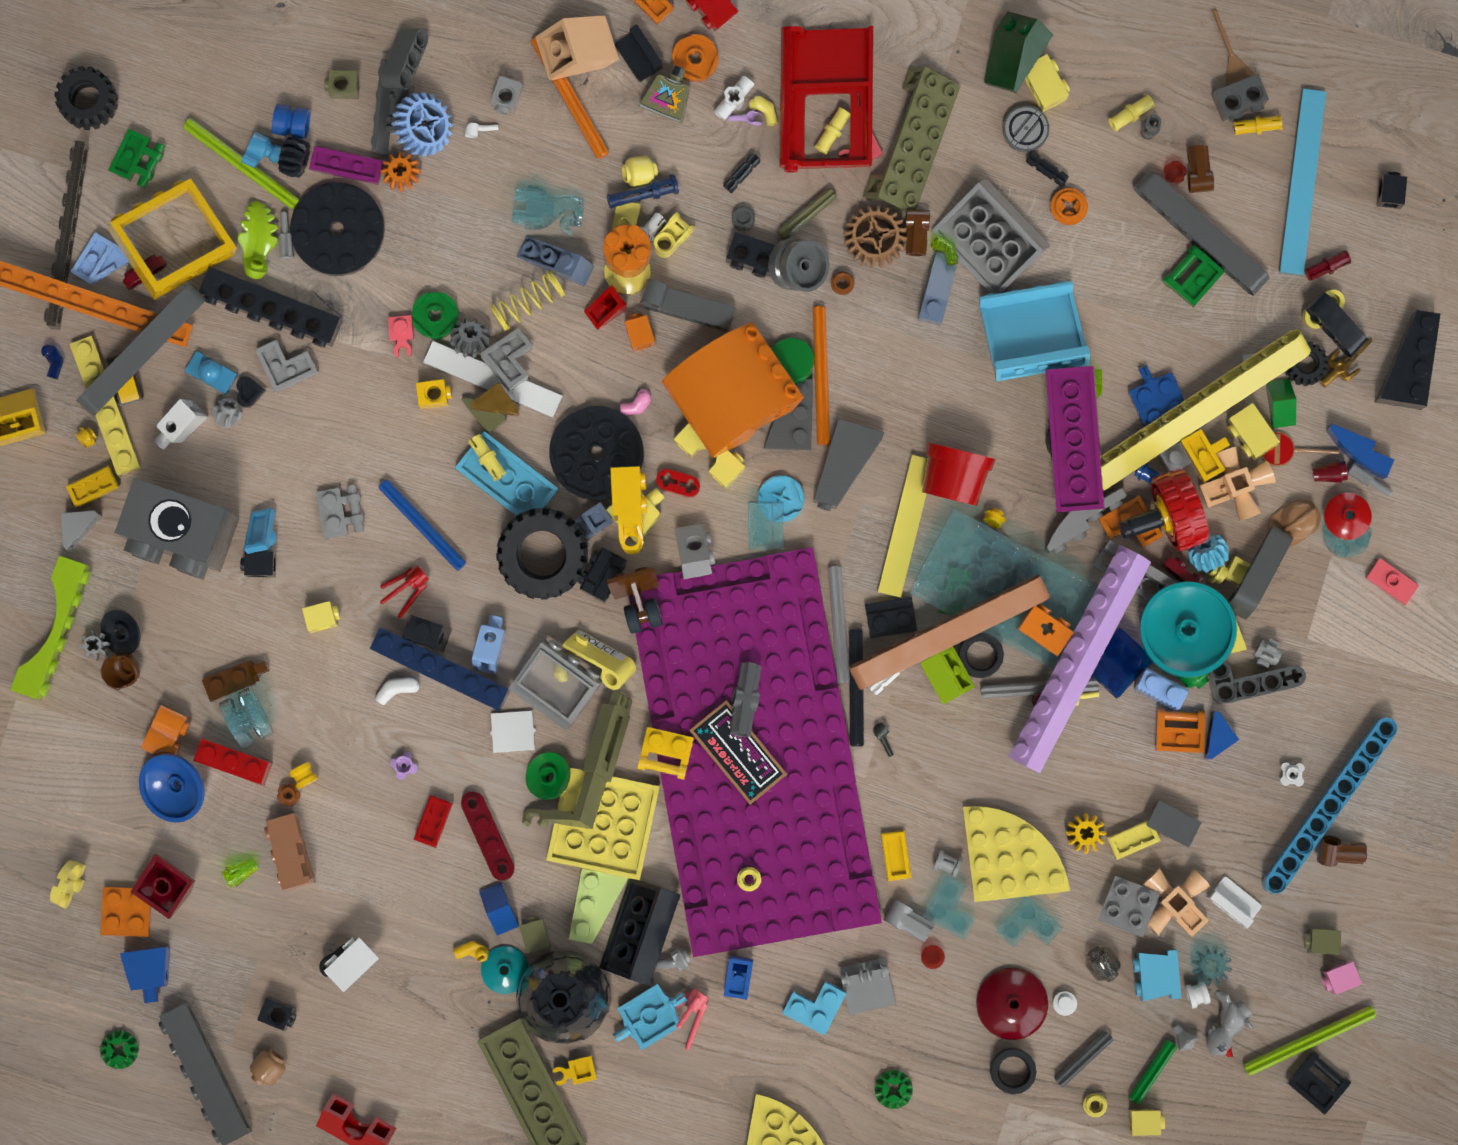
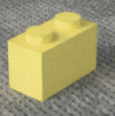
M1048 54L1038 58L1025 79L1030 92L1042 112L1067 101L1068 92H1070L1067 82L1064 79L1061 80L1057 73L1059 71L1057 63L1054 59L1050 60Z
M1253 403L1229 418L1227 422L1229 424L1227 429L1233 438L1238 437L1243 444L1240 446L1247 458L1252 457L1254 461L1276 447L1280 442Z

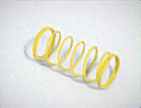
M551 270L547 271V275L543 274L542 276L549 296L536 281L532 280L531 282L538 303L524 287H521L520 290L527 309L514 294L510 293V300L517 317L502 300H499V306L504 319L494 304L490 305L504 331L510 329V325L501 303L521 323L512 296L529 316H532L523 290L539 309H543L534 283L551 303L554 300L545 277L552 283L562 298L565 296L561 285Z

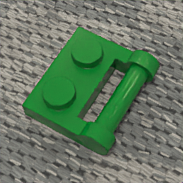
M1192 245L1187 250L1188 254L1169 275H1165L1162 282L1194 308L1225 271L1200 249ZM1195 259L1200 261L1201 264L1182 286L1176 282Z

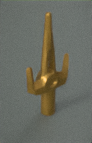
M1372 338L1368 339V342L1355 354L1348 364L1345 363L1350 358L1348 356L1341 361H1334L1340 353L1339 350H1336L1327 361L1331 371L1319 381L1321 386L1326 388L1337 377H1340L1343 381H1350L1361 371L1360 368H1357L1350 374L1347 369L1371 344Z

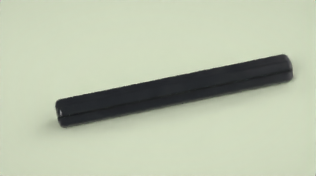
M861 629L849 630V667L863 659V631ZM849 670L850 745L852 747L864 746V689L860 690Z

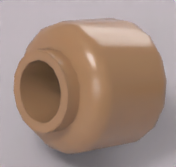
M273 1049L261 1051L250 1065V1071L253 1074L252 1080L260 1086L264 1084L274 1085L286 1069L283 1056Z

